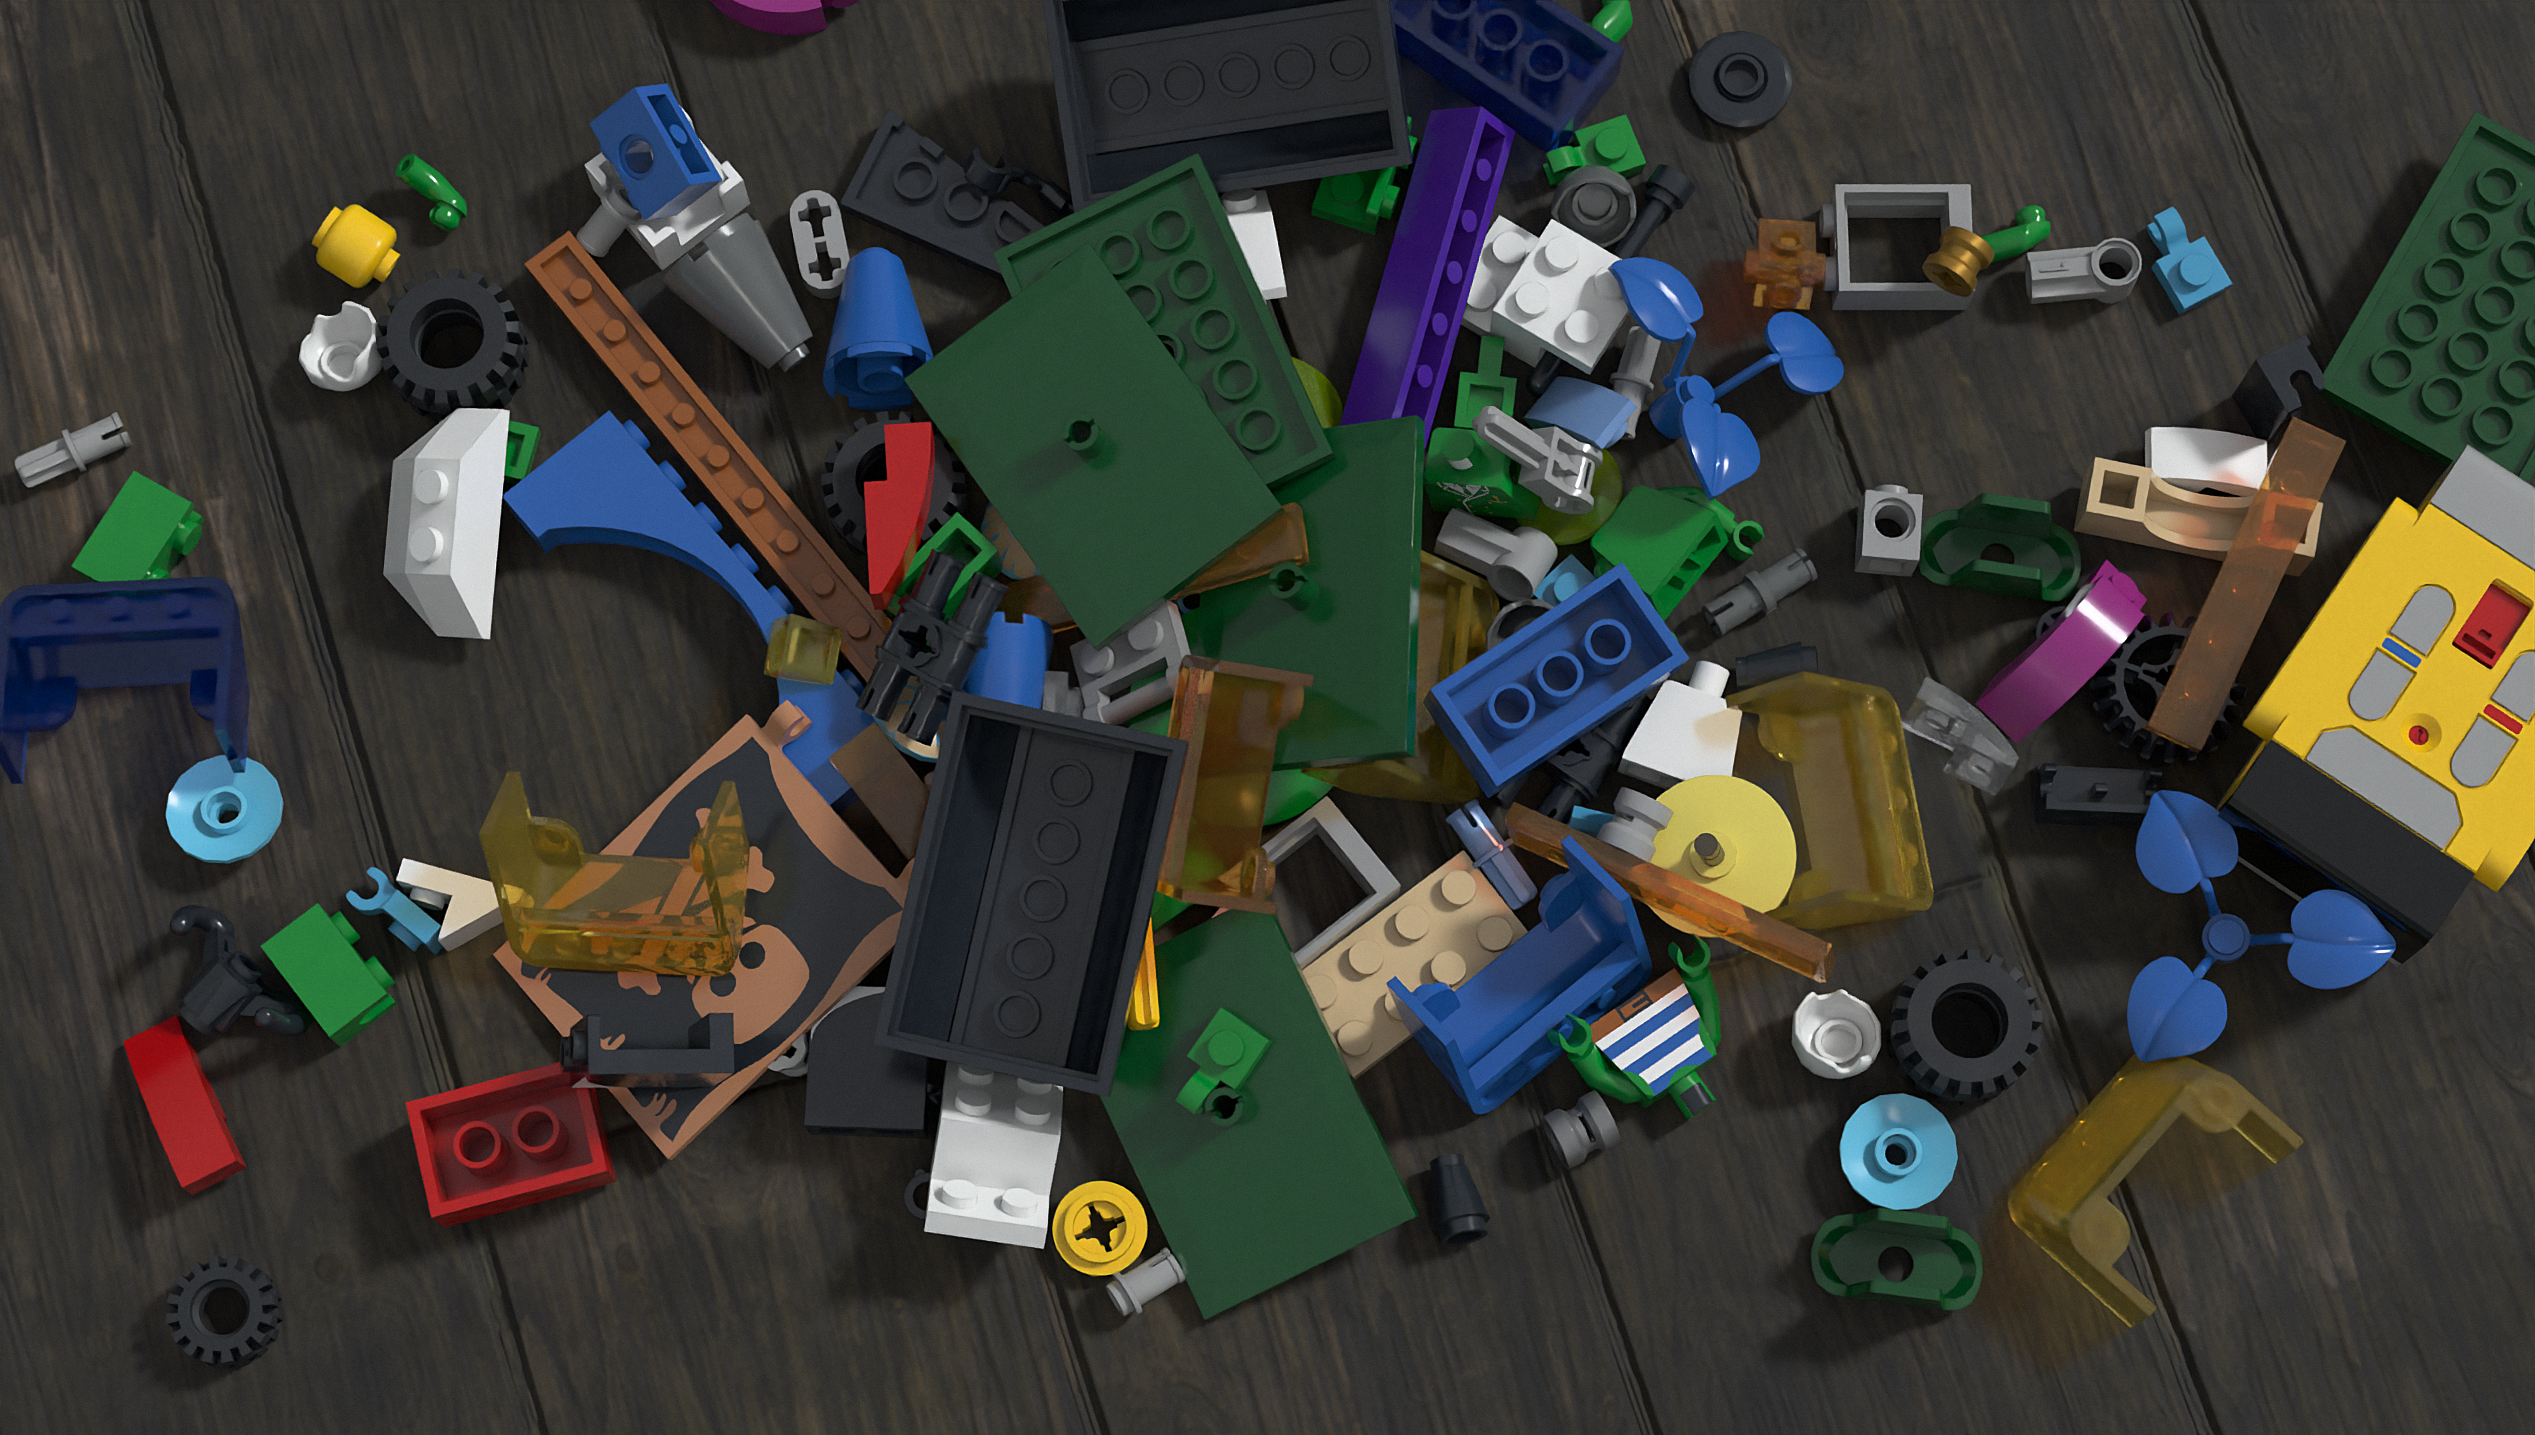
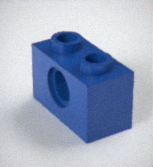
M667 83L634 87L589 123L599 140L602 154L612 163L627 189V197L630 203L640 212L644 221L678 215L722 181L721 176Z

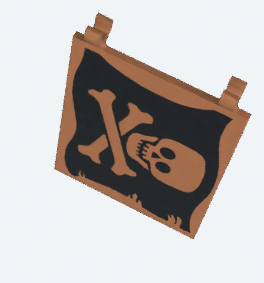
M788 700L771 714L763 728L751 716L746 714L493 954L562 1036H569L570 1028L586 1014H600L601 1047L606 1050L688 1049V1028L708 1013H733L734 1074L713 1087L608 1088L670 1160L675 1158L769 1069L767 1067L773 1061L776 1062L781 1055L785 1054L792 1047L794 1041L803 1033L806 1034L858 985L895 947L915 857L906 865L901 875L895 878L782 752V748L789 742L799 738L813 724L798 706L794 707Z

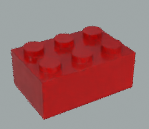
M560 1062L406 1102L431 1218L443 1228L617 1182L595 1088H570V1073L561 1072Z

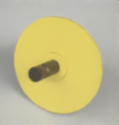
M1703 775L1674 785L1656 799V801L1671 809L1673 815L1667 828L1659 831L1653 841L1656 851L1649 865L1643 866L1632 862V867L1642 897L1658 917L1673 928L1690 935L1695 933L1699 937L1719 938L1737 935L1757 926L1779 907L1786 897L1794 878L1797 852L1792 827L1781 807L1769 794L1758 786L1737 777Z

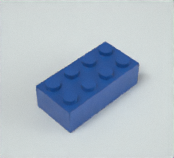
M1620 563L1431 688L1422 703L1486 796L1490 798L1677 673L1689 657L1625 565Z

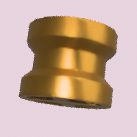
M1949 226L1946 227L1939 239L1941 245L1939 251L1929 254L1922 269L1924 274L1938 287L1951 294L1967 297L1972 294L1977 286L1976 275L1979 270L1987 269L1995 254L1989 244L1978 235L1961 227Z

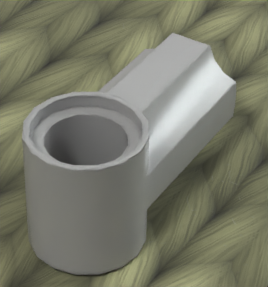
M2122 238L2107 239L2094 247L2026 253L2025 282L2030 304L2092 298L2103 303L2122 301L2130 295L2141 271L2142 258L2135 245ZM2115 262L2124 268L2127 276L2119 280L2110 279L2101 272L2099 266L2102 263Z
M1452 508L1447 515L1434 548L1435 553L1487 576L1491 588L1498 595L1512 602L1531 599L1558 556L1554 542L1548 535L1538 529L1519 527L1510 532L1460 508Z

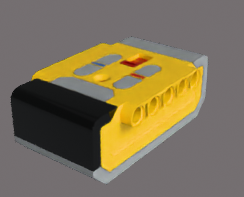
M2468 444L2438 478L2417 509L2396 497L2382 515L2242 724L2243 727L2262 738V740L2215 808L2219 811L2217 816L2232 826L2237 837V861L2300 902L2317 891L2339 890L2349 893L2366 904L2396 941V949L2388 961L2397 967L2401 966L2432 939L2472 878L2492 891L2497 892L2507 881L2535 839V487Z

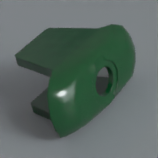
M1981 493L1962 508L1943 510L1927 519L1921 529L1918 566L1923 576L1933 583L1998 596L2059 601L2071 596L2078 583L2081 572V554L2077 540L2069 531L2051 522V503L2006 495ZM1991 545L2003 546L2012 554L2013 564L1980 560L1981 553Z
M1875 1208L1858 1214L1837 1215L1822 1223L1815 1236L1811 1250L1812 1270L1816 1283L1828 1293L1842 1297L1940 1310H1960L1973 1303L1980 1289L1983 1277L1982 1256L1978 1243L1967 1232L1950 1226L1949 1217L1885 1208ZM1898 1247L1910 1255L1913 1267L1907 1279L1893 1282L1887 1280L1880 1273L1878 1260L1881 1253L1887 1248Z

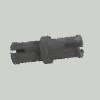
M1796 548L1791 554L1758 573L1752 570L1743 575V583L1710 603L1707 602L1702 605V612L1709 625L1714 622L1716 623V626L1712 629L1714 633L1722 637L1729 630L1759 612L1767 615L1776 609L1777 601L1805 584L1815 581L1818 577L1811 560L1805 563L1802 561L1806 558L1807 554L1801 548Z

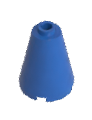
M879 247L867 248L852 257L846 267L823 367V384L827 394L835 399L836 391L848 397L849 407L859 410L885 411L907 407L913 404L914 393L904 379L934 356L902 260L886 249Z
M995 612L985 633L989 637L987 640L989 645L987 649H981L963 689L968 694L1041 709L1054 643L1053 629L1047 621L1034 615L1023 614V624L1005 622V613Z

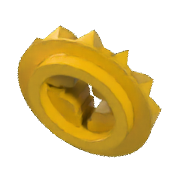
M1108 1181L1088 1182L1070 1191L1060 1202L1053 1219V1238L1058 1252L1071 1268L1092 1277L1110 1275L1117 1271L1120 1273L1138 1259L1147 1239V1219L1139 1200L1123 1186ZM1091 1206H1094L1096 1213L1100 1214L1104 1221L1114 1219L1116 1222L1125 1219L1124 1222L1117 1224V1228L1110 1231L1111 1242L1109 1245L1112 1250L1110 1252H1106L1104 1245L1101 1246L1096 1238L1088 1240L1086 1238L1075 1239L1082 1236L1083 1232L1091 1227V1213L1089 1210Z

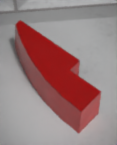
M931 422L884 425L887 480L864 482L869 589L874 610L887 609L903 583L921 541L930 509L934 482L935 438Z
M175 1015L123 1041L140 1092L181 1187L194 1195L246 1169L247 1167L226 1125V1115L180 1017Z

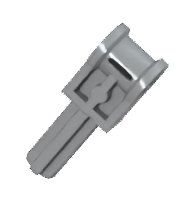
M1494 406L1483 407L1480 415L1473 418L1472 428L1477 431L1478 437L1522 465L1518 483L1540 496L1547 507L1568 514H1586L1591 512L1594 498L1590 495L1594 471L1602 465L1603 453L1599 449L1577 441L1556 426L1530 430Z

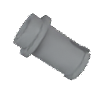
M616 185L614 189H606L601 195L602 204L585 226L581 227L577 232L576 238L587 252L594 256L604 257L628 225H635L641 219L640 212L630 203L627 197V189L623 185Z
M1165 1247L1160 1250V1253L1126 1274L1121 1275L1118 1271L1112 1275L1114 1281L1106 1285L1105 1288L1122 1316H1126L1132 1311L1134 1314L1139 1315L1142 1313L1141 1306L1177 1283H1182L1185 1281V1276L1174 1256Z

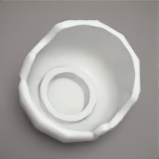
M345 301L342 303V310L339 314L334 316L319 314L315 317L311 333L301 342L299 362L313 384L335 391H349L368 383L380 372L382 368L380 360L382 358L377 351L376 338L383 335L369 308L351 301Z
M1843 989L1823 995L1811 992L1805 996L1793 1014L1792 1045L1801 1064L1812 1073L1832 1079L1852 1077L1867 1070L1876 1059L1881 1048V1024L1867 1003L1849 995Z

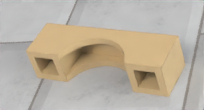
M2095 457L2083 477L2074 531L2299 577L2315 557L2323 503L2271 492H2263L2246 497H2219L2198 494L2166 483L2154 473L2152 468Z

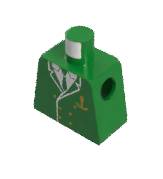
M1440 427L1433 430L1423 483L1431 508L1434 511L1450 512L1452 508H1460L1473 515L1537 520L1541 497L1518 483L1521 464L1479 438L1475 430ZM1511 474L1516 475L1514 482L1510 479Z

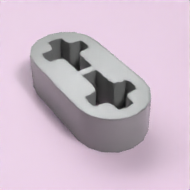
M810 190L800 194L790 208V222L799 269L804 285L812 295L822 299H832L840 296L846 267L850 260L839 206L830 194L820 190ZM820 208L821 214L828 216L823 218L822 221L825 236L814 238L812 226L809 221H806L810 216L809 210ZM828 251L832 267L837 268L833 270L832 280L822 281L820 274L814 273L820 268L817 253Z

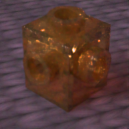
M1759 218L1754 249H1745L1743 262V282L1753 283V306L1809 310L1813 287H1823L1826 269L1825 253H1816L1815 222Z

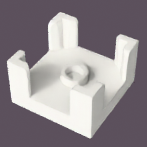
M682 108L684 114L686 115L688 121L690 122L692 128L694 129V126H693V123H692L691 118L689 117V115H688V114L684 111V109ZM702 141L701 143L721 176L722 181L676 216L644 221L641 215V219L635 225H628L626 227L661 270H664L750 204L741 176L728 161L721 165ZM602 152L584 165L592 187L600 198L606 189H614L616 185L624 186L612 163L604 157Z

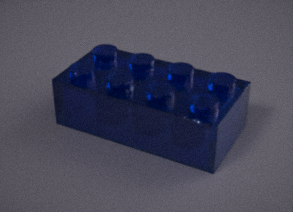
M1391 0L1400 55L1476 106L1485 108L1517 134L1546 153L1566 146L1572 138L1574 131L1579 129L1620 73L1624 48L1552 0Z

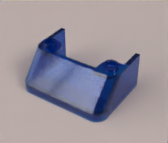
M189 577L28 585L11 592L5 598L0 608V764L12 784H24L28 732L51 731L66 724L76 710L78 689L190 684V701L195 712L202 719L214 722L215 734L233 773H245L250 690L239 608L230 586L223 580L215 577Z

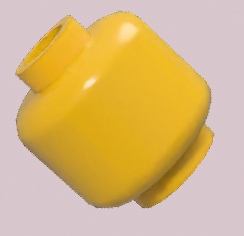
M356 204L349 205L343 211L335 207L327 216L311 243L318 248L316 253L317 263L355 288H363L373 277L383 283L401 256L392 249L397 238L395 229Z

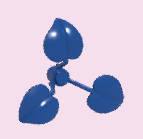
M1634 257L1614 262L1607 268L1617 280L1629 312L1648 335L1667 343H1674L1683 339L1670 372L1662 379V383L1667 390L1650 405L1649 415L1654 426L1663 435L1673 439L1683 438L1693 468L1708 500L1718 497L1726 490L1747 480L1756 472L1760 464V451L1752 432L1736 415L1721 413L1720 406L1714 403L1718 398L1769 366L1779 364L1781 375L1786 384L1792 390L1805 395L1827 393L1843 377L1844 367L1842 361L1836 356V351L1828 338L1814 323L1794 312L1777 313L1768 320L1764 327L1765 341L1774 354L1763 357L1713 389L1706 379L1698 375L1680 377L1696 338V332L1691 325L1696 323L1703 316L1704 312L1699 295L1693 285L1674 267L1650 258Z
M2161 790L2153 794L2137 836L2136 858L2139 869L2151 885L2167 893H2186L2199 883L2210 920L2206 923L2201 935V946L2206 956L2193 972L2190 971L2185 963L2175 957H2161L2143 968L2132 985L2127 1007V1025L2130 1041L2140 1061L2148 1063L2165 1058L2192 1055L2210 1046L2220 1036L2227 1020L2226 999L2216 984L2202 978L2215 962L2228 964L2240 959L2248 946L2292 944L2287 959V966L2291 975L2304 985L2324 990L2338 989L2357 983L2375 973L2391 957L2396 949V941L2393 936L2384 928L2365 903L2357 897L2339 890H2321L2302 899L2296 905L2291 915L2293 933L2250 934L2246 923L2241 918L2232 914H2221L2213 886L2209 879L2228 874L2237 863L2238 843L2232 826L2218 810L2197 797L2168 790Z

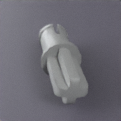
M1634 326L1629 330L1618 372L1612 373L1609 382L1614 385L1612 391L1629 398L1637 406L1635 411L1626 420L1628 427L1620 438L1623 440H1634L1635 430L1645 395L1651 394L1654 385L1649 381L1661 343L1660 340L1648 335L1640 326Z
M114 412L111 416L72 433H69L68 429L62 430L63 437L17 456L15 466L23 483L27 487L33 488L76 468L84 472L87 470L85 464L126 446L128 448L133 444L127 431L109 439H103L102 436L124 426L118 413Z

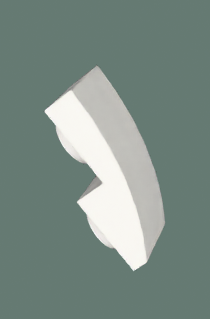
M2151 427L2145 431V467L2152 468L2161 480L2172 486L2194 493L2209 487L2241 497L2268 492L2267 441L2229 432L2196 428Z

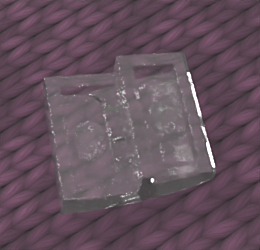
M1925 677L1900 726L1952 751L1943 769L1944 772L1996 795L2015 768L2019 759L2018 755L1996 726L1979 710L1947 687Z

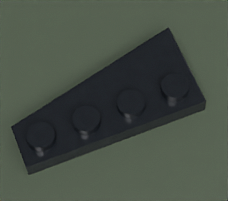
M890 108L840 202L842 212L1002 282H1005L993 252L1045 227L1012 201L1007 202L994 191L983 189L971 182L965 175L964 168L945 155L944 149L927 136L923 138L907 126L905 120Z

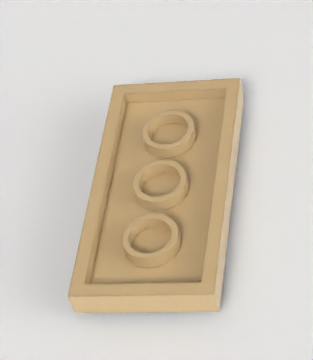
M1464 850L1302 970L1354 1080L1413 1037L1404 1025L1386 985L1389 980L1396 976L1411 993L1423 984L1428 983L1432 985L1437 982L1447 983L1455 992L1528 933L1482 872L1472 866L1474 862Z

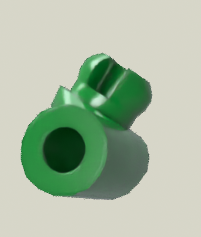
M1601 0L1603 9L1593 18L1592 22L1584 23L1579 30L1581 44L1587 51L1597 52L1601 48L1609 50L1616 46L1630 31L1633 17L1629 0Z
M408 154L400 161L396 168V176L435 204V207L430 211L431 222L448 232L456 230L460 219H465L467 215V202L440 172L415 154Z
M2031 205L2021 208L2015 214L2018 226L1981 236L1994 251L1995 256L1991 263L2018 256L2048 238L2051 222L2045 220L2046 214L2042 207Z

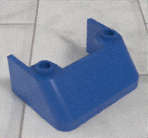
M1570 835L1560 842L1570 870L1566 874L1556 875L1543 887L1538 907L1542 921L1455 992L1447 983L1437 982L1432 985L1428 983L1423 984L1412 993L1396 976L1386 983L1406 1028L1457 1095L1475 1114H1485L1497 1108L1565 1052V1050L1553 1045L1547 1037L1550 1029L1559 1032L1565 1040L1571 1036L1573 1025L1566 1018L1565 1014L1575 1015L1585 1020L1590 1026L1635 995L1651 975L1652 961L1631 896Z

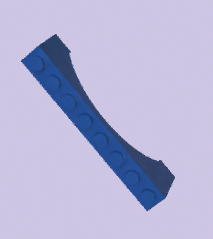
M609 410L502 495L509 511L546 554L557 545L599 543L630 546L677 559L702 572L722 586L745 609L759 628L769 647L775 665L779 689V706L788 700L794 707L798 706L813 722L804 734L786 744L782 748V752L837 814L840 815L906 761L905 753L899 751L882 735L873 716L855 706L864 690V686L849 669L844 670L841 674L837 672L789 617L795 612V609L786 596L775 585L771 586L768 590L762 586L753 575L759 568L745 549L738 543L732 548L727 546L717 534L723 527L710 509L703 502L693 507L681 493L687 486L675 469L666 460L657 465L645 452L651 444L640 429L630 419L622 425ZM812 627L805 630L817 633ZM829 648L828 656L832 654V651L830 650V648Z

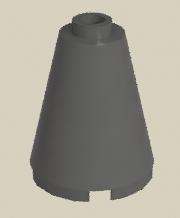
M747 212L741 214L710 234L702 241L704 245L691 257L688 253L685 254L663 277L664 282L674 294L768 371L780 366L787 373L812 353L807 344L814 336L763 227L752 212L750 214Z

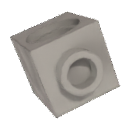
M1898 485L1876 486L1874 491L1865 490L1858 506L1854 572L1912 576L1920 559L1923 495L1908 494L1907 488ZM1883 518L1894 520L1901 527L1903 535L1896 538L1886 537L1877 530L1875 521Z

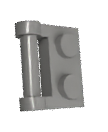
M1169 600L1099 652L1093 648L1087 638L1070 646L1086 707L1083 710L1084 719L1117 726L1174 697L1183 700L1199 691V683L1178 606ZM1167 668L1166 676L1119 699L1110 701V695L1131 686L1133 682Z

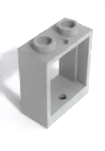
M1835 184L1829 204H1821L1819 216L1820 237L1829 238L1830 257H1823L1821 284L1823 291H1831L1832 310H1967L1975 289L1970 296L1962 297L1951 294L1934 283H1850L1848 218H1940L1941 235L1946 227L1957 226L1973 232L1971 184Z
M1328 796L1217 881L1218 895L1221 897L1216 902L1217 908L1220 909L1222 905H1228L1230 908H1233L1247 901L1242 892L1315 835L1322 839L1368 897L1294 954L1302 970L1399 898L1401 887L1396 878Z

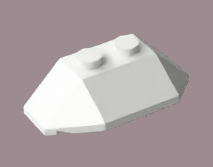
M457 408L393 461L383 575L437 636L490 639L509 410Z

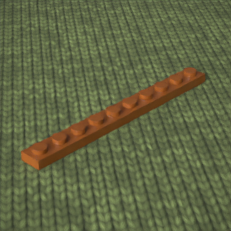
M570 231L566 232L524 263L527 272L822 632L830 635L831 643L867 685L878 661L874 657L876 654L874 649L877 644L882 645L892 622L882 610H874L871 597L572 233Z

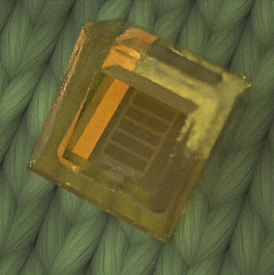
M794 614L776 619L772 625L764 674L781 679L828 686L833 685L843 629Z

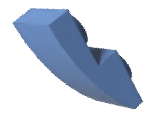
M1557 376L1523 419L1533 429L1556 426L1577 441L1602 450L1615 444L1624 435L1628 427L1626 420L1635 411L1637 406L1629 398L1603 386L1581 379Z

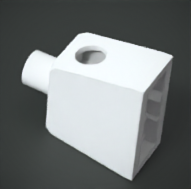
M1698 661L1688 686L1672 680H1665L1627 745L1617 772L1667 790L1682 781L1703 775L1732 776L1743 707L1721 698L1730 674L1729 671L1711 662Z

